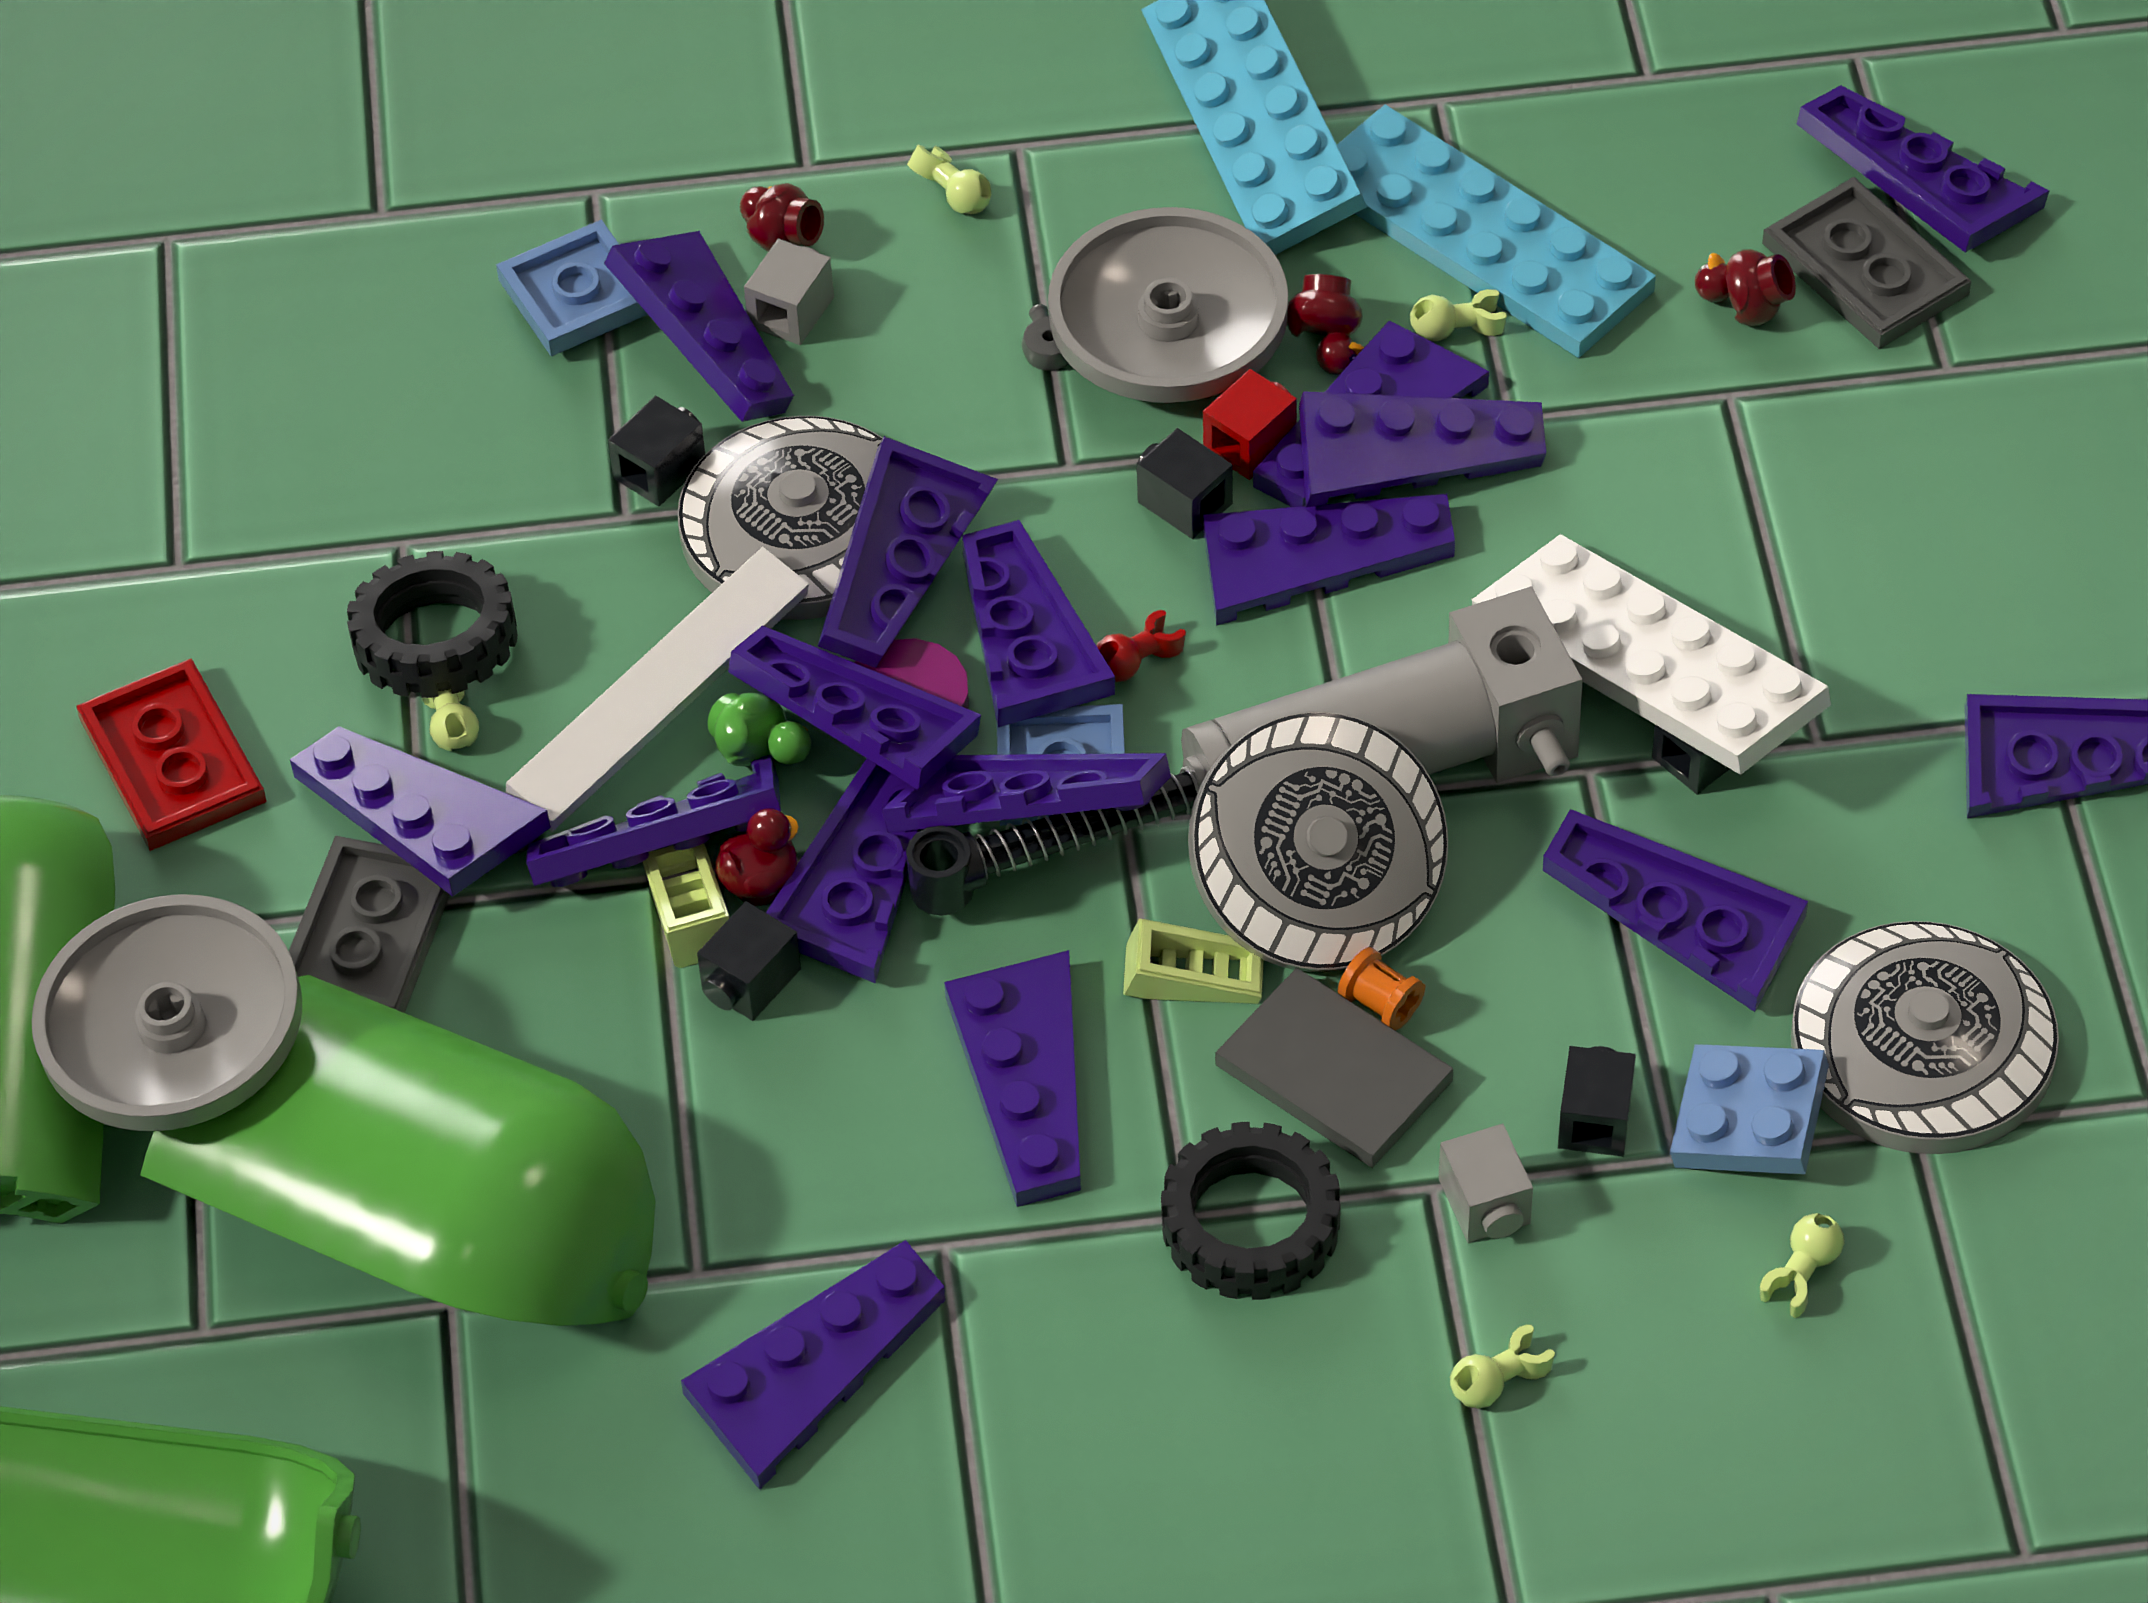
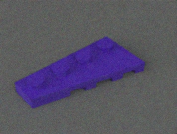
M1842 85L1800 107L1796 123L1799 127L1965 253L2045 208L2050 190L2032 181L2026 188L2021 187L2003 177L2006 168L1986 158H1983L1979 164H1976L1952 152L1953 141L1935 132L1930 135L1915 133L1905 128V117Z
M700 231L612 245L605 259V266L741 422L786 413L794 394Z
M1389 320L1325 392L1460 399L1469 394L1473 398L1489 387V371ZM1300 420L1253 471L1254 488L1290 507L1306 506Z
M1967 694L1965 702L1967 818L2148 784V699Z
M1166 753L956 755L920 789L917 790L908 784L882 811L888 833L925 829L940 825L954 826L1108 808L1127 811L1148 804L1151 797L1170 779L1171 773Z
M771 754L750 762L754 774L738 780L725 779L722 773L697 781L698 788L688 793L686 799L676 803L673 798H664L662 795L638 803L637 806L626 813L627 821L615 825L613 817L603 816L528 844L526 863L534 886L549 881L552 887L567 886L584 879L588 875L587 870L609 863L615 869L630 867L646 860L649 857V851L672 844L675 850L690 849L707 842L711 838L710 833L732 826L738 832L747 831L748 821L759 810L773 808L781 811L779 779Z
M866 758L800 859L793 875L785 882L766 913L797 931L799 953L876 983L908 876L906 850L909 841L921 829L887 832L882 809L908 783Z
M1069 950L944 982L945 998L1016 1206L1019 1207L1080 1191L1081 1178Z

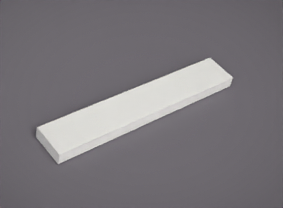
M761 547L506 782V793L547 809L551 825L549 830L553 832L729 668L731 651L762 625L771 629L806 597L809 583L767 549Z

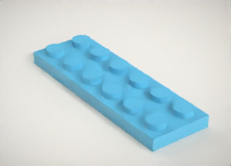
M1158 0L1141 9L1245 228L1263 240L1274 255L1368 207L1265 0Z
M1386 104L1337 144L1368 206L1355 213V215L1476 293L1487 289L1499 291L1498 307L1577 358H1580L1655 291V274Z

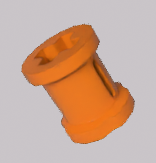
M1367 947L1359 952L1347 966L1339 982L1338 994L1350 1002L1358 1000L1382 1016V1023L1396 1031L1410 1020L1413 1013L1419 1007L1425 994L1426 986L1415 976L1404 977L1381 961L1382 956L1380 952L1374 948Z

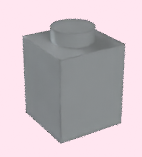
M777 239L744 286L747 314L755 328L801 345L834 298L830 257L820 254L812 248L800 247Z
M1504 1124L1440 1143L1439 1181L1468 1243L1486 1237L1503 1238L1513 1234L1522 1226L1531 1224L1533 1186Z

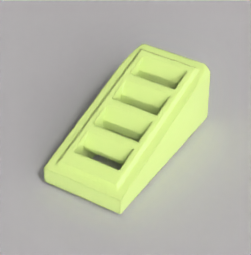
M703 843L686 850H675L673 846L648 852L649 857L642 863L673 963L678 968L697 964V952L729 919V914L706 847ZM698 868V871L662 880L663 877Z
M1139 918L1126 946L1123 995L1154 1000L1258 1004L1262 998L1263 959L1247 951L1229 935ZM1150 957H1159V965L1150 963ZM1176 958H1186L1185 969L1176 968ZM1203 959H1213L1212 975L1202 973ZM1229 960H1240L1239 980L1228 978Z

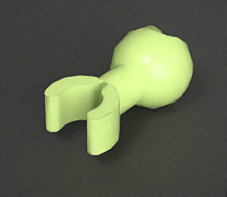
M917 145L907 166L924 178L936 181L946 189L947 202L954 211L962 214H975L982 212L987 207L992 193L990 182L984 174L973 169L958 170L951 164V157L937 146H934L932 152H929L923 146Z
M1487 289L1478 292L1474 296L1472 303L1452 304L1445 297L1432 294L1420 298L1410 313L1411 326L1417 335L1429 341L1437 342L1446 339L1453 332L1454 328L1472 327L1478 333L1486 336L1500 335L1504 332L1507 315L1505 312L1490 313L1496 310L1499 291Z
M450 689L438 691V697L422 698L425 705L436 709V712L431 717L430 735L439 748L451 751L452 749H459L465 746L469 747L478 737L479 721L470 707L460 704L464 691L452 694Z
M1819 1213L1804 1216L1794 1225L1790 1236L1791 1248L1794 1253L1785 1267L1769 1271L1763 1277L1760 1284L1761 1301L1768 1302L1776 1289L1787 1287L1794 1281L1796 1295L1790 1302V1313L1794 1318H1798L1806 1309L1808 1303L1807 1282L1816 1267L1831 1264L1841 1254L1844 1246V1234L1839 1224L1830 1216ZM1820 1224H1828V1225H1830L1831 1227L1822 1228V1227H1820V1226H1818V1225H1820Z
M1532 1325L1521 1326L1513 1332L1508 1349L1492 1358L1479 1354L1463 1357L1455 1365L1450 1375L1451 1389L1455 1397L1463 1402L1465 1406L1478 1409L1490 1406L1501 1395L1504 1382L1517 1375L1526 1379L1545 1377L1551 1372L1555 1352L1548 1349L1539 1355H1530L1528 1353L1519 1355L1521 1350L1530 1347L1534 1331Z

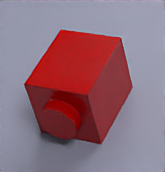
M1249 369L1203 410V445L1233 464L1234 471L1250 480L1253 478L1255 468L1297 423V398L1292 396L1282 384L1274 381L1270 382L1252 369Z

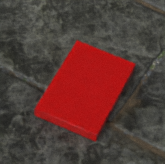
M192 658L76 705L79 719L149 851L267 802L263 786Z

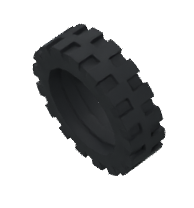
M443 551L426 552V557L415 559L414 555H409L397 559L398 565L391 568L384 565L372 573L373 579L369 583L363 581L355 590L356 601H350L347 607L349 620L347 625L358 668L363 675L369 673L371 683L381 689L386 686L392 687L394 694L409 697L411 692L421 693L422 698H432L439 696L438 691L451 689L452 694L462 692L468 689V683L475 680L482 683L493 675L492 669L496 665L502 667L510 658L509 647L516 646L518 637L517 622L508 582L502 573L495 575L494 566L483 559L477 563L472 561V557L469 554L456 552L454 557L444 556ZM436 603L459 604L476 610L480 614V617L467 631L450 640L429 645L405 644L385 635V631L398 617L415 608Z
M1250 1122L1231 1123L1230 1130L1220 1132L1218 1127L1210 1129L1201 1134V1141L1195 1146L1191 1142L1186 1144L1178 1153L1177 1165L1170 1164L1166 1171L1164 1191H1161L1164 1243L1166 1247L1171 1246V1258L1175 1265L1181 1271L1187 1268L1191 1272V1281L1206 1290L1209 1285L1218 1288L1221 1296L1238 1299L1239 1293L1252 1294V1300H1263L1271 1298V1292L1281 1289L1284 1294L1293 1292L1301 1287V1280L1307 1275L1311 1279L1316 1277L1324 1268L1325 1255L1332 1257L1336 1249L1338 1230H1340L1341 1208L1340 1186L1337 1175L1330 1174V1161L1321 1150L1314 1152L1310 1148L1309 1139L1297 1132H1294L1292 1136L1282 1133V1126L1264 1123L1263 1128L1250 1127ZM1257 1173L1278 1178L1295 1189L1306 1204L1307 1214L1305 1221L1291 1236L1271 1246L1243 1248L1223 1243L1203 1229L1195 1215L1197 1200L1211 1185L1232 1175Z

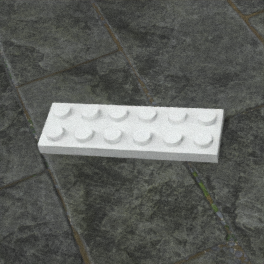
M1561 534L1472 599V605L1532 586L1584 683L1740 775L1831 705L1829 687Z

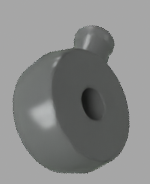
M1043 304L1033 306L1029 311L1032 323L1025 329L1022 339V350L1025 358L1032 366L1040 370L1054 371L1062 369L1069 365V363L1065 360L1053 339L1048 308Z

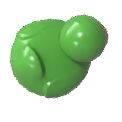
M754 692L741 695L729 693L718 699L710 710L708 730L712 737L715 738L717 749L729 764L734 766H751V761L771 754L779 763L793 765L803 761L810 752L811 737L808 729L800 723L787 721L782 707L764 694Z

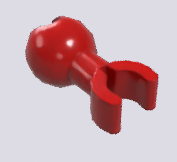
M1158 610L1148 615L1144 631L1132 637L1121 633L1107 635L1096 646L1115 675V682H1121L1132 678L1141 665V659L1151 654L1161 658L1178 656L1183 652L1186 631L1179 629L1172 634L1162 633L1166 611Z

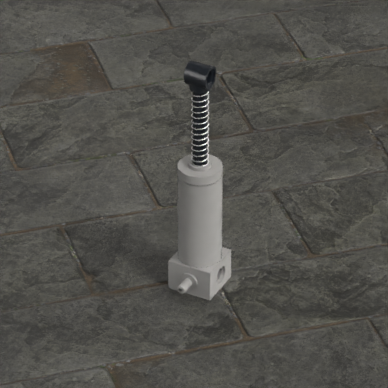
M1532 586L1449 612L1448 644L1183 729L1181 737L1183 767L1180 773L1177 775L1171 774L1170 779L1151 797L1150 802L1143 807L1127 811L1108 808L1053 814L1048 817L1044 815V818L1040 819L1041 816H1038L1037 820L1032 822L1024 818L1020 826L1015 827L1009 823L1006 829L1001 832L993 828L989 836L986 837L980 834L972 836L969 831L961 833L952 827L941 825L923 829L916 833L909 841L906 850L911 897L917 907L928 914L939 916L954 914L964 909L972 900L975 889L987 886L989 874L996 872L997 876H1000L1001 870L1012 867L1013 871H1016L1017 865L1028 862L1029 866H1032V860L1041 857L1048 861V855L1060 852L1063 856L1064 850L1076 847L1079 851L1080 845L1087 842H1092L1095 846L1097 839L1106 836L1111 841L1112 834L1123 831L1124 835H1127V829L1137 826L1143 830V824L1152 821L1159 825V819L1170 816L1174 820L1175 814L1183 811L1190 815L1196 795L1206 774L1228 747L1259 725L1294 713L1326 711L1342 713L1370 722L1402 742L1416 756L1429 775L1483 757L1496 783L1542 768L1550 776H1559L1569 768V759L1578 757L1583 679Z

